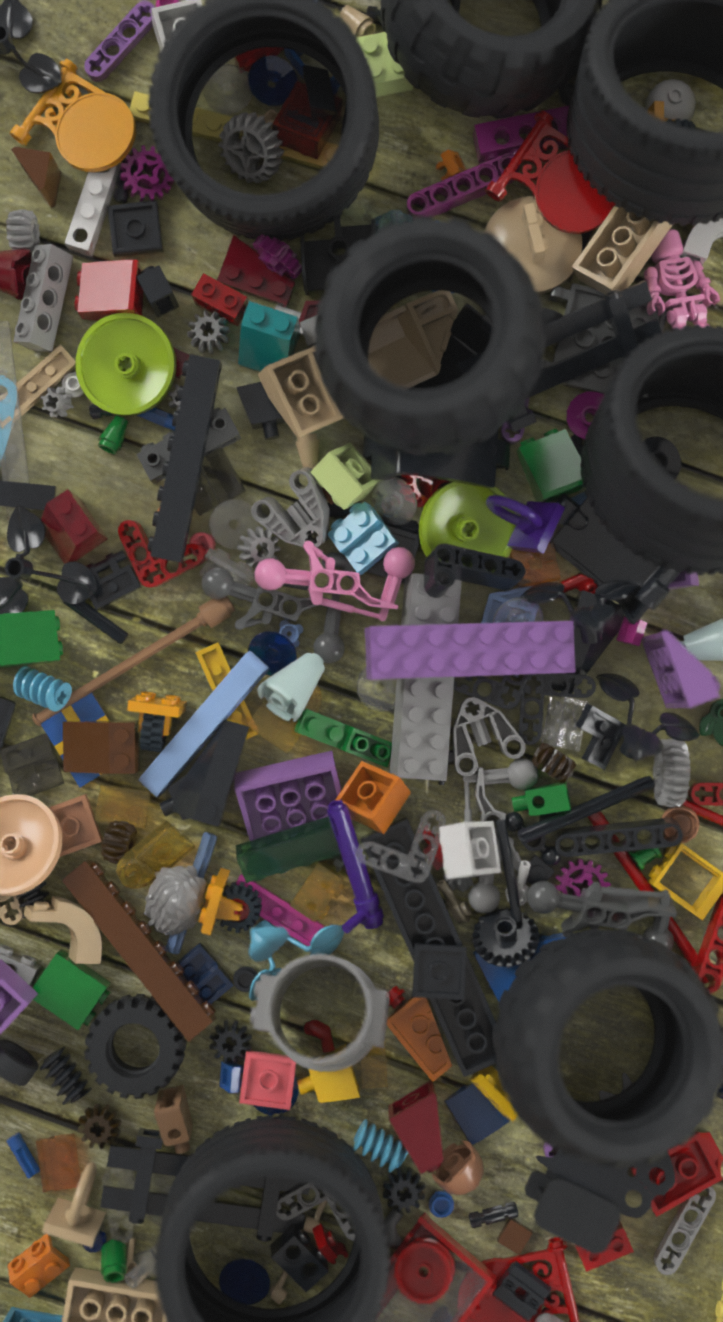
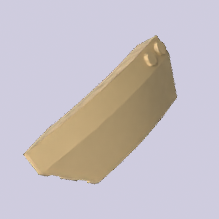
M438 290L382 316L373 331L368 353L369 365L378 375L394 385L409 389L439 374L440 362L449 342L453 321L458 313V308L451 292ZM315 346L270 364L258 374L268 398L297 438L344 419L322 382L315 360Z

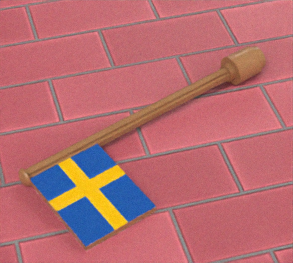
M227 596L219 600L211 599L199 606L200 612L197 614V617L72 692L68 703L61 710L54 712L46 708L38 714L33 713V722L37 726L43 727L62 760L63 721H110L93 692L202 625L204 627L209 625L210 628H213L232 616L231 613L235 612L236 609L229 597ZM70 772L79 788L102 775L100 773Z

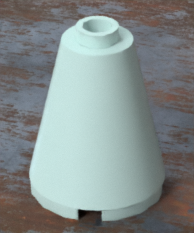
M723 618L684 635V641H680L698 660L723 661Z
M305 653L258 686L257 691L260 699L265 697L269 702L266 707L281 719L289 721L293 718V722L297 721L325 670L323 659L315 653Z

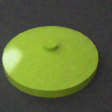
M133 313L112 314L94 323L81 339L75 361L77 379L85 395L99 408L121 416L142 414L156 407L169 393L176 374L175 351L166 333L148 318Z
M452 481L437 489L426 502L419 521V538L425 556L428 557L437 545L442 543L508 558L512 549L507 546V543L516 525L498 517L486 506V499L489 496L499 495L506 497L504 493L497 487L485 488ZM504 508V509H506V510H508V511L514 513V511H512V510H510V509H507V508Z

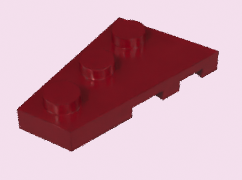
M233 235L217 281L234 290L287 308L295 288V282L285 274L281 277L279 274L269 270L258 258L260 255Z

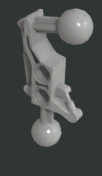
M520 758L514 760L508 768L483 770L482 767H478L476 774L467 777L463 776L465 791L464 822H472L470 782H475L474 797L481 813L480 822L486 821L490 815H496L499 820L506 819V813L494 809L486 798L484 785L510 783L512 787L518 790L530 789L538 780V768L534 766L531 760ZM495 827L499 861H502L497 827ZM509 837L513 866L519 871L521 858L514 848V840ZM494 874L479 876L478 883L474 884L469 891V903L476 912L490 913L499 905L500 892L493 884Z

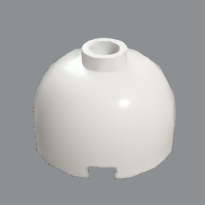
M675 79L664 80L657 84L648 95L645 110H648L654 101H664V118L674 120L680 118V121L688 119L689 122L695 110V95L690 86L683 81Z

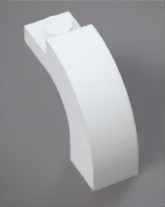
M720 218L718 222L709 221L708 224L698 223L695 225L683 243L684 250L680 258L690 257L691 261L698 260L703 265L708 258L712 243L723 237V218Z

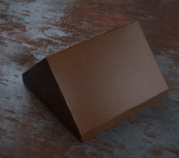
M21 147L12 148L11 150L23 170L51 209L55 207L62 172L51 152Z

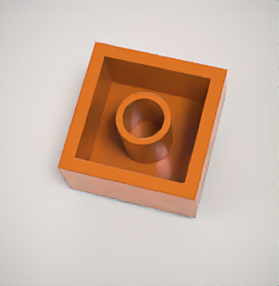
M361 761L335 800H342L347 805L352 820L385 834L410 796L411 791L400 777Z

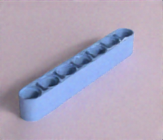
M251 651L247 652L146 769L138 781L157 798L161 796L216 733L223 721L229 718L265 676L269 667Z

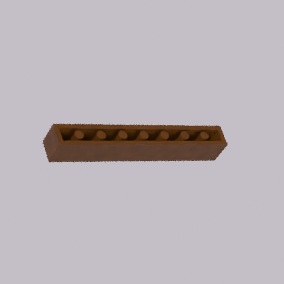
M84 861L67 875L62 882L84 910L93 918L95 924L187 1041H191L217 1019L214 1015L216 1013L214 1007L207 1000L204 1002L198 995L200 991L195 983L191 980L187 981L182 975L184 971L180 964L175 960H170L166 954L168 950L159 940L155 941L150 934L152 930L149 925L143 920L140 922L135 915L136 909L129 901H124L119 895L121 891L113 881L109 882L103 875L105 873L103 867L97 861Z

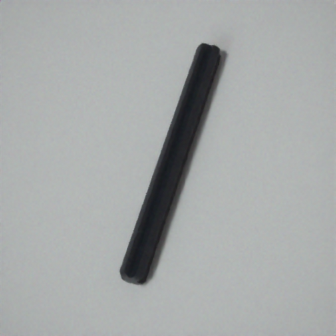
M651 776L642 777L572 807L570 810L563 811L517 832L521 843L533 841L654 788L655 783Z

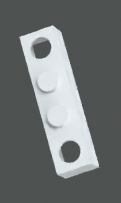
M121 162L105 173L88 172L65 240L68 250L89 257L93 256L108 211L107 206L110 205L116 187ZM78 229L87 231L88 237L84 242L79 243L75 241Z

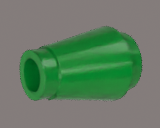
M115 415L114 419L98 438L100 441L98 447L107 453L116 455L122 448L129 422L125 418Z

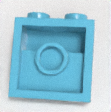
M366 502L354 504L349 510L350 514L344 520L338 519L334 521L330 527L332 530L327 533L339 552L345 555L359 575H363L382 559L388 551L399 544L375 509Z

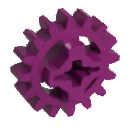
M142 145L140 152L132 148V157L127 155L124 158L126 163H121L120 170L123 171L120 174V180L126 181L123 188L125 190L132 189V198L136 194L140 195V202H143L145 197H148L149 201H153L154 196H157L160 200L163 199V192L167 194L170 192L171 188L169 185H173L174 180L166 170L159 153H155V146H152L150 151H146L145 146ZM135 164L137 171L131 176V168ZM163 172L164 180L160 184L158 176Z
M263 234L254 241V249L260 254L258 258L269 270L279 274L281 277L285 274L292 279H296L301 273L302 265L298 263L297 255L285 242L275 237L271 240Z
M582 858L577 859V864L569 860L568 869L560 867L563 875L555 876L560 881V884L555 885L558 891H561L562 894H567L566 886H568L573 891L572 895L580 897L583 888L580 892V889L573 883L578 884L584 881L590 886L593 883L592 872L597 877L601 887L611 886L610 882L604 881L608 874L606 872H599L602 867L600 864L592 867L593 861L591 859H588L586 864H584ZM580 870L579 874L573 877L570 876L574 871Z

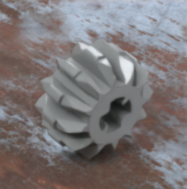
M18 209L9 212L6 220V238L9 240V246L12 250L29 249L31 250L30 252H33L34 246L40 243V225L33 211Z
M207 310L203 312L204 317L202 318L195 314L194 317L197 322H189L188 324L192 329L187 332L188 338L192 339L191 345L193 347L199 346L198 350L200 353H203L208 348L209 354H213V347H217L218 350L222 351L223 347L220 342L228 343L229 341L226 334L230 333V329L225 326L226 319L224 317L218 319L219 315L217 312H214L209 317ZM208 329H212V330H213V334H212V335H211L210 333H208L209 336H205V334H204V331H205V330H207V332H209Z
M257 526L255 532L252 529H247L248 537L240 536V539L244 541V545H238L237 549L244 551L240 554L239 558L246 560V566L252 567L254 565L256 568L260 561L267 558L278 560L274 552L281 550L279 546L275 545L279 539L276 536H272V532L268 529L264 531L262 527ZM258 544L262 547L260 552L255 549Z

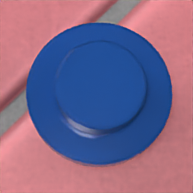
M437 1191L429 1199V1209L436 1217H447L454 1209V1200L448 1192Z

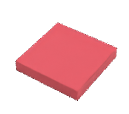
M252 1050L246 1051L239 1103L290 1110L296 1062L287 1055Z

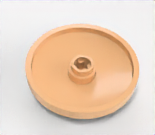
M21 794L0 797V896H15L28 892L42 883L54 869L62 849V830L56 815L40 800Z

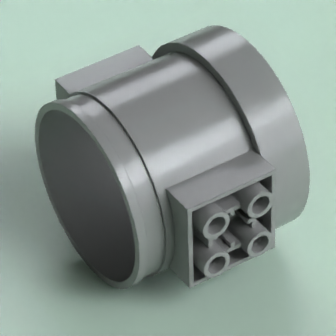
M308 955L288 964L277 976L261 975L260 981H256L254 996L258 997L256 1008H252L250 1023L254 1024L253 1029L271 1033L279 1047L297 1064L316 1071H339L358 1063L373 1047L384 1048L390 994L386 990L376 989L370 978L356 965L329 955ZM325 966L343 969L354 975L364 990L367 1005L364 1026L354 1043L338 1055L324 1059L307 1058L290 1045L283 1033L280 1009L284 994L290 984L308 970Z

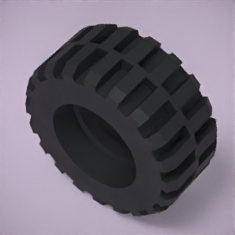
M138 993L135 997H131L130 994L122 996L120 1000H114L103 1009L91 1024L90 1032L85 1040L87 1049L84 1051L85 1060H90V1064L87 1067L90 1074L96 1073L98 1076L95 1079L96 1083L99 1086L103 1083L107 1085L106 1091L113 1095L115 1091L120 1092V1098L128 1099L130 1095H134L135 1099H142L145 1094L152 1096L160 1088L164 1089L171 1079L175 1077L181 1066L187 1046V1040L184 1039V1035L154 997L146 998L145 994ZM131 1023L140 1024L154 1033L160 1050L157 1059L151 1065L133 1067L124 1063L118 1057L114 1049L113 1038L120 1027Z

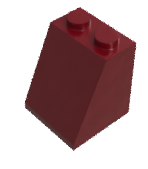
M69 489L46 503L41 517L46 529L45 536L64 564L76 562L108 540L82 500Z
M429 1080L388 1105L389 1121L420 1174L426 1171L431 1173L441 1166V1162L444 1161L434 1083Z

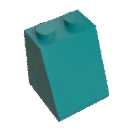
M249 301L241 323L238 365L261 372L266 366L294 355L301 334L298 317Z

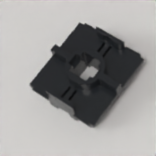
M515 1261L512 1262L499 1279L492 1295L524 1320L529 1321L537 1313L540 1305H543L551 1287L538 1278L535 1272L529 1271L519 1262ZM518 1287L526 1290L523 1296L515 1292Z

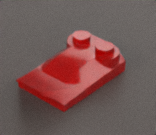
M697 1131L682 1146L677 1144L667 1150L675 1172V1184L666 1194L657 1195L652 1200L651 1210L656 1217L723 1180L721 1176L723 1156L710 1132ZM630 1167L632 1175L634 1177L636 1175L635 1168ZM654 1167L649 1171V1179L653 1184L660 1185L665 1180V1173L661 1168Z

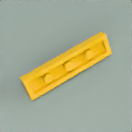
M219 642L195 652L212 691L216 689L231 671ZM244 699L227 720L249 726L247 740L260 733Z

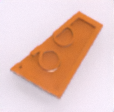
M412 997L387 1018V1027L432 1082L452 1067L450 1057L427 998Z

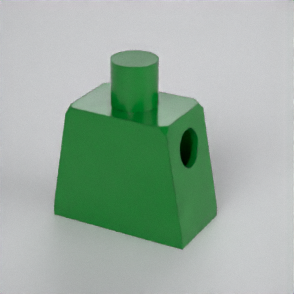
M567 781L565 783L557 782L532 787L525 790V795L512 797L514 812L529 810L530 816L570 810L571 802ZM534 797H543L545 803L536 804Z

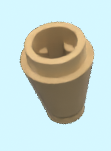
M346 5L341 10L340 18L348 25L352 34L356 37L374 34L376 25L371 17L350 5Z
M317 433L297 438V442H295L303 468L309 467L314 469L318 464L320 439H317Z

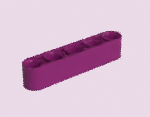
M503 154L411 194L406 204L407 218L413 222L414 217H435L486 195L485 189L491 181H498L504 171L502 167L507 166L515 154ZM486 175L491 178V181L483 182L479 177ZM510 180L507 185L513 183L515 180ZM465 185L469 190L462 192L457 189V186ZM443 195L446 200L440 202L435 200L434 196ZM415 204H419L424 209L421 211H414L411 207Z

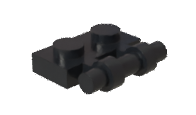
M123 550L115 554L112 552L106 555L105 559L96 564L90 563L86 565L94 574L97 582L96 594L90 597L96 610L142 588L131 565L123 568L120 567L119 562L127 559ZM111 567L113 573L101 579L99 573Z

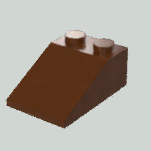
M139 720L63 721V771L100 774H135L140 771Z

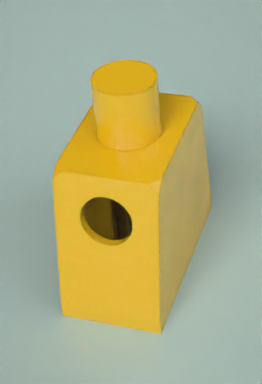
M346 1044L336 1048L335 1050L318 1057L317 1059H324L338 1055L339 1053L346 1050L347 1046ZM353 1066L333 1072L309 1069L310 1076L297 1080L301 1095L315 1091L319 1103L360 1097V1089Z

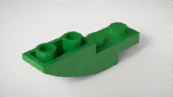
M304 708L294 729L299 734L384 767H388L391 759L392 742Z

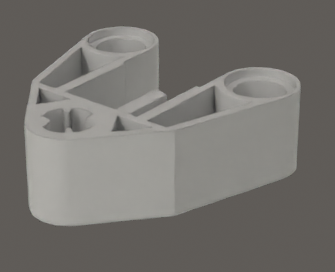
M309 467L299 469L290 476L289 485L299 498V501L286 509L287 511L283 509L275 498L265 497L254 503L251 512L257 522L284 542L303 547L305 541H312L316 547H319L328 539L330 509L321 486L317 484L315 477L311 474L313 469ZM300 474H303L307 477V486H304L300 483ZM262 504L269 507V515L263 513ZM314 532L318 534L315 540L311 536Z
M475 697L463 700L452 727L454 768L456 772L466 777L475 774L478 769V761L466 724H470L478 747L492 742L484 718L487 717L503 755L512 759L520 758L526 749L523 739L502 712ZM470 701L472 705L477 704L478 710H475L477 713L474 716L472 713H466L465 707H469L467 703ZM511 740H515L519 744V750L515 754H510L507 751V744ZM470 758L473 764L472 768L467 772L461 771L459 768L461 759Z

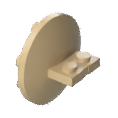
M534 196L521 197L506 203L493 214L485 228V231L495 235L506 246L510 254H514L526 268L532 278L537 294L550 292L553 288L564 284L574 273L572 266L582 252V235L565 233L548 224L541 216Z

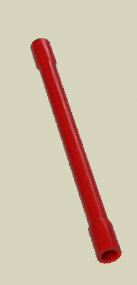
M601 811L587 817L592 825L610 824ZM613 834L611 839L615 842H620L616 834ZM627 851L614 852V855L639 891L655 892ZM670 917L668 930L672 933L675 944L689 965L694 968L698 953L674 918ZM702 976L701 983H708V979Z

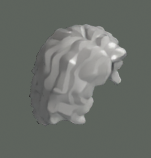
M194 866L162 867L160 871L155 872L156 878L153 884L150 885L148 895L145 897L144 915L151 919L148 922L149 927L154 926L155 931L165 934V936H173L183 932V930L193 928L197 924V919L200 917L201 909L205 903L204 892L207 882L205 879L197 876V870Z

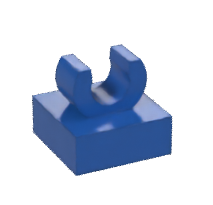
M231 1060L226 1064L221 1061L219 1087L229 1093H239L242 1086V1079L240 1078L241 1073L244 1071V1065L233 1064Z

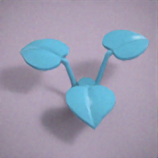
M267 920L259 922L255 928L251 929L249 955L256 962L268 959L270 968L260 971L254 978L249 991L250 1000L258 999V997L254 996L256 981H260L261 975L277 976L282 968L275 969L276 965L272 955L286 941L306 952H311L310 955H330L339 946L343 938L344 931L342 930V925H330L320 929L313 936L310 946H305L288 936V931L285 928L274 927Z

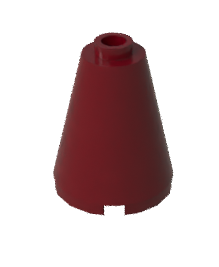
M15 249L0 251V292L18 300L23 299L26 278L31 264V250Z

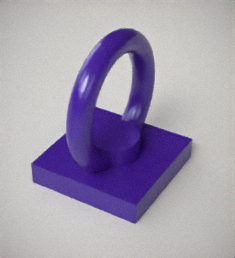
M491 495L486 499V506L492 513L516 525L507 543L508 547L518 551L544 554L565 508L559 503L527 501L526 505L499 495ZM504 508L510 509V510H512V511H514V512L520 514L521 516H518V515H516V514H514V513H512V512H510V511H508V510H506V509H504Z

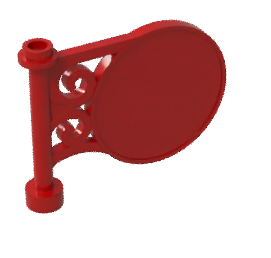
M540 111V113H536L534 116L535 125L498 181H491L485 192L493 200L502 202L507 194L505 190L506 185L510 180H516L531 190L541 216L555 229L570 234H581L595 230L601 226L615 206V203L608 202L604 195H599L597 193L598 190L596 188L593 189L590 186V182L583 178L584 174L578 171V165L574 163V156H571L570 150L557 154L558 144L553 140H547L543 144V151H547L548 147L553 149L550 154H544L540 150V143L545 138L556 139L568 147L567 136L552 128V116L545 111ZM523 161H530L537 167L536 172L532 174L528 172L532 171L531 164L523 166L522 174L516 172V170ZM542 162H547L542 168ZM536 179H537V182H536V185H535V184L532 182V180H536Z
M553 1237L548 1240L549 1244L545 1250L481 1261L490 1271L497 1274L494 1281L496 1285L512 1262L517 1261L521 1264L535 1260H547L552 1265L551 1273L548 1276L541 1277L538 1275V1270L543 1269L545 1275L548 1274V1266L544 1262H536L532 1266V1271L551 1287V1291H561L566 1305L559 1304V1295L556 1292H552L550 1296L553 1301L545 1299L543 1305L546 1308L542 1309L541 1304L537 1309V1313L529 1321H526L491 1294L488 1299L483 1296L478 1304L481 1306V1309L474 1319L471 1320L468 1317L465 1322H535L536 1318L543 1313L552 1315L567 1314L570 1322H582L579 1319L563 1251L568 1247L567 1242L562 1238ZM472 1268L465 1274L460 1283L457 1296L458 1310L482 1279ZM518 1287L515 1292L523 1296L526 1290Z

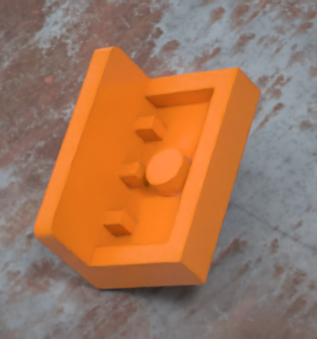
M45 1234L8 1264L10 1284L31 1298L70 1267L69 1258L53 1247L51 1236Z

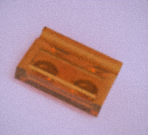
M75 1134L58 1135L45 1139L39 1138L36 1141L43 1193L50 1190L57 1191L76 1188L81 1175Z

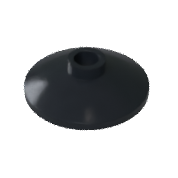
M659 436L645 439L643 443L653 459L666 473L676 479L681 470V457L675 445L668 439Z

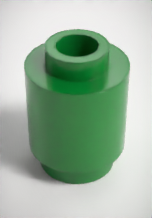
M113 1239L101 1247V1274L106 1282L116 1283L122 1281L124 1274L127 1272V1246L120 1240Z

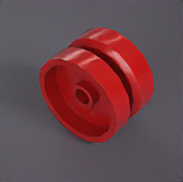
M430 1235L419 1236L410 1241L398 1256L394 1268L395 1282L400 1292L410 1301L418 1304H431L442 1298L454 1280L456 1263L452 1251L438 1238Z

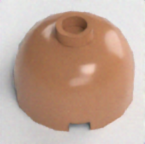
M462 1140L464 1144L457 1146L453 1143L444 1149V1161L441 1162V1166L436 1170V1173L432 1172L434 1181L443 1190L452 1195H464L475 1190L484 1173V1164L480 1154L466 1140Z

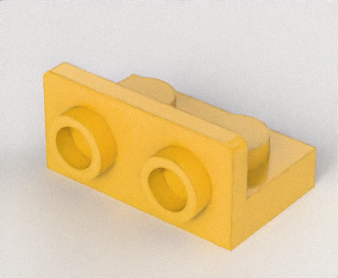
M492 1065L477 1071L469 1079L505 1118L514 1121L518 1117L511 1106L507 1093L502 1088L498 1072Z

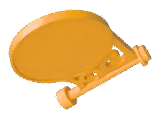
M66 58L59 63L62 68L60 70L62 75L61 84L57 88L45 92L22 125L18 126L15 124L9 134L17 142L26 146L32 138L29 132L36 124L45 126L54 133L60 154L72 167L91 173L108 170L120 163L128 155L136 137L134 116L123 100L102 91L77 76L76 71L78 67ZM74 84L83 87L91 93L82 96L80 90ZM64 93H66V95L71 98H65ZM48 107H56V108H58V109H59V113L56 115L55 110H54L53 108H48ZM44 111H45V118H44V117H41V115L43 114Z

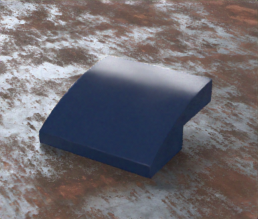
M201 942L177 961L184 971L182 975L187 981L191 980L195 983L200 991L198 995L204 1002L207 1000L212 1004L234 986L229 976Z
M473 1083L467 1087L462 1086L444 1100L467 1141L472 1145L488 1137L511 1121L505 1118Z

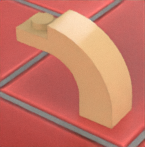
M52 896L51 906L47 902H34V905H25L24 916L29 921L59 922L67 925L71 935L68 957L75 964H100L102 940L99 929L93 918L76 903L62 897Z

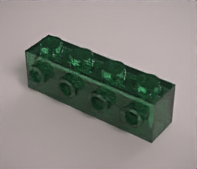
M329 816L236 845V859L246 883L261 881L265 877L277 873L283 874L290 869L309 866L316 861L332 859L341 854Z

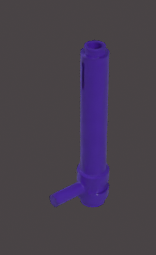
M342 800L332 801L328 804L327 813L355 896L353 901L357 911L356 914L342 925V930L345 933H349L360 923L366 929L377 928L383 924L384 913L382 907L379 906L378 894L373 890L347 805Z

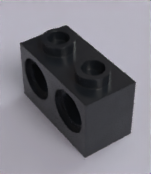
M160 265L156 267L149 266L143 269L137 278L157 318L179 308V304Z
M294 1224L270 1245L271 1258L305 1292H308L329 1272L327 1259L319 1251L318 1247L316 1248L311 1243V1238L303 1229L299 1230ZM291 1245L298 1246V1248L294 1250L288 1249V1247ZM308 1263H315L312 1267L305 1266Z

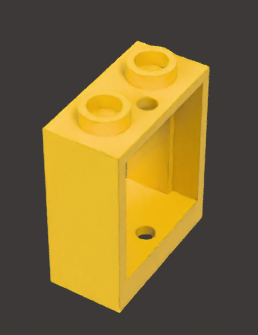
M682 843L667 847L663 853L664 859L659 865H654L648 876L650 879L648 882L661 892L668 890L673 901L703 921L723 892V872ZM680 852L713 875L693 905H690L660 883Z

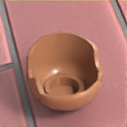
M685 805L670 807L661 816V818H673L679 823L683 833L680 843H687L696 837L700 826L698 816L693 809ZM668 827L664 830L663 834L666 837H671L676 833V829Z

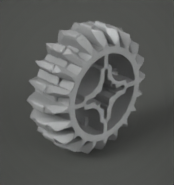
M243 112L235 115L230 121L225 123L224 130L219 135L222 140L218 146L224 149L220 156L226 158L224 165L231 166V173L237 172L239 180L245 178L247 183L254 181L257 184L270 179L272 175L278 172L279 166L284 161L281 158L284 150L279 147L283 140L277 139L279 131H273L271 128L272 122L265 123V116L257 117L256 112L250 114ZM240 131H244L242 139H239ZM261 157L264 158L263 165H259Z
M669 738L662 739L663 750L655 755L654 798L658 805L666 807L681 806L688 795L691 771L690 753L685 741Z

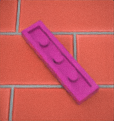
M241 873L237 879L236 885H240V882H245V887H248L250 884L253 886V892L255 890L259 892L258 898L261 897L262 900L260 917L276 927L285 928L290 936L306 946H310L313 936L320 929L326 927Z

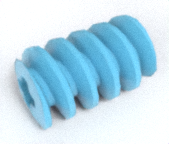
M23 666L18 670L13 682V690L16 696L32 701L54 712L61 710L68 703L72 694V687L69 683H63L60 679L55 680V677L47 676L43 672L39 673L38 670L31 669L28 666Z
M364 1119L355 1134L353 1151L363 1147V1157L371 1152L370 1161L373 1162L378 1157L381 1158L379 1167L382 1168L386 1163H389L388 1172L391 1173L395 1168L401 1166L408 1151L405 1146L402 1148L403 1143L400 1139L393 1143L394 1136L392 1134L385 1137L384 1129L376 1132V1125L372 1123L367 1127L368 1121Z

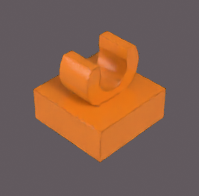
M449 149L440 155L443 161L435 166L440 171L445 167L447 168V173L441 180L467 170L459 153Z

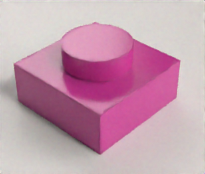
M624 617L616 640L624 644L640 646L647 622L639 619L633 625Z

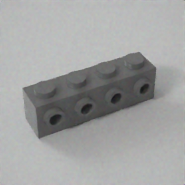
M226 408L213 409L204 458L241 439ZM175 431L164 435L163 440L156 444H146L140 449L141 452L136 454L147 476L154 485L166 478V476H162L163 465L165 461H169L171 451H167L169 437L174 436Z

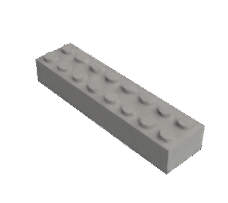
M410 574L405 578L401 626L458 624L461 581L455 580V583L442 597L433 598L424 589V574ZM454 677L397 679L390 762L391 774L409 779L447 780Z

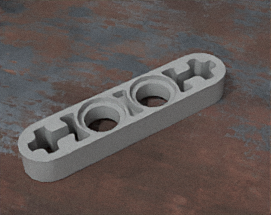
M712 1186L706 1189L708 1192L707 1197L702 1196L700 1198L699 1194H696L682 1202L653 1256L654 1263L662 1274L671 1275L675 1273L715 1202L716 1192ZM698 1201L702 1207L701 1209L696 1205ZM688 1210H695L697 1212L695 1221L687 1222L684 1220V1215ZM675 1233H684L685 1240L683 1243L678 1245L672 1243V1236ZM667 1246H670V1248L673 1249L671 1253ZM669 1256L671 1263H665L663 1266L661 1259H667Z

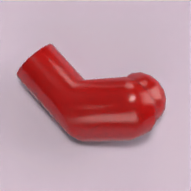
M577 574L559 582L565 586V590L562 591L564 593L577 589L595 594V589L598 587L593 582V579L583 574Z
M319 1020L307 1021L304 1024V1032L307 1035L320 1039L323 1052L335 1050L331 1029L327 1024Z

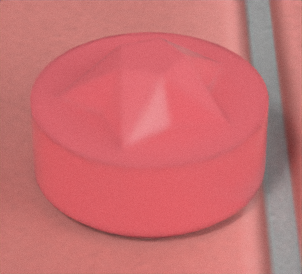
M198 532L190 538L189 544L202 545L206 549L207 557L214 552L215 540L209 533ZM191 549L193 555L197 556L199 554V551Z

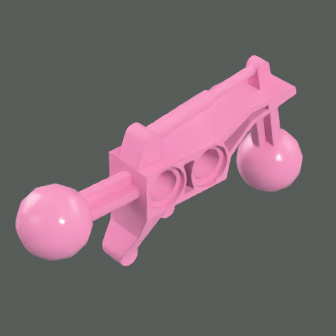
M305 541L303 543V548L309 556L310 571L287 569L279 560L267 558L260 561L256 566L254 577L262 589L268 591L276 590L283 584L308 586L310 599L314 605H322L349 613L354 612L385 621L389 609H398V605L394 603L401 581L412 574L415 568L414 555L404 547L392 548L387 552L383 565L388 576L380 599L371 597L360 585L358 572L334 570V558L323 554V551L317 548L312 541ZM319 557L325 561V569L320 564ZM319 573H325L328 577L327 584L323 587H318L315 584L314 579ZM344 576H350L353 580L352 587L348 590H343L340 586V580ZM323 592L352 595L368 606L381 607L378 614L355 608L352 605L322 598Z

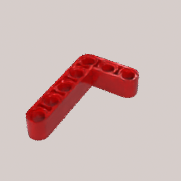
M723 892L715 903L693 968L700 979L702 976L708 979L709 986L707 989L710 993H715L720 988L723 979V940L717 934L719 928L723 930ZM710 952L715 953L717 957L715 965L709 959Z

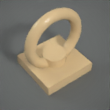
M89 1162L86 1165L73 1201L62 1198L56 1200L44 1223L43 1233L85 1246H93L106 1216V1212L86 1206L96 1177V1163Z

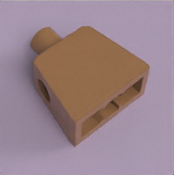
M184 1085L159 1090L154 1114L163 1143L167 1147L174 1145L177 1154L185 1153L190 1150L189 1140L191 1139L193 1123Z

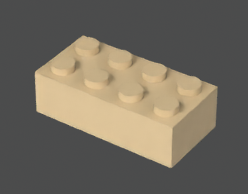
M614 206L573 264L572 269L578 280L603 294L613 290L622 291L631 285L672 225H669V222L658 223L657 220L653 219L649 221L643 216L639 218L635 213H627L624 208Z
M75 1267L68 1283L62 1322H166L161 1310L160 1302L162 1301H158L155 1281L124 1276V1279L120 1282L109 1283L103 1279L101 1271Z

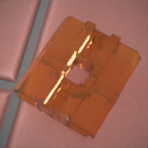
M549 541L544 554L511 550V559L520 561L526 570L523 579L516 584L518 588L560 580V570L556 559L555 546L552 541ZM540 559L542 568L531 570L529 561Z

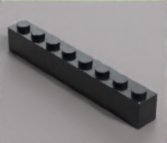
M190 354L189 361H184L182 376H186L184 386H179L177 401H181L179 411L174 412L172 426H176L174 436H170L168 440L167 451H171L169 461H165L163 465L162 476H166L164 486H160L158 490L157 501H161L159 511L154 512L152 526H156L154 536L149 537L147 551H151L150 556L153 558L183 564L222 369L221 360Z

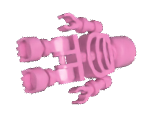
M669 229L651 255L652 261L656 265L648 267L644 271V280L647 282L652 299L647 304V312L650 316L656 311V307L658 309L657 315L660 316L665 310L673 309L668 311L666 315L667 321L672 328L678 327L682 329L683 326H686L687 320L692 322L693 325L705 327V325H709L706 324L707 308L712 305V302L713 305L720 302V296L716 290L710 287L711 281L709 277H705L701 262L698 260L691 261L690 257L680 258L684 248L679 232L675 229ZM694 285L697 289L701 290L700 295H686V291ZM659 294L675 296L676 298L669 299L664 303Z

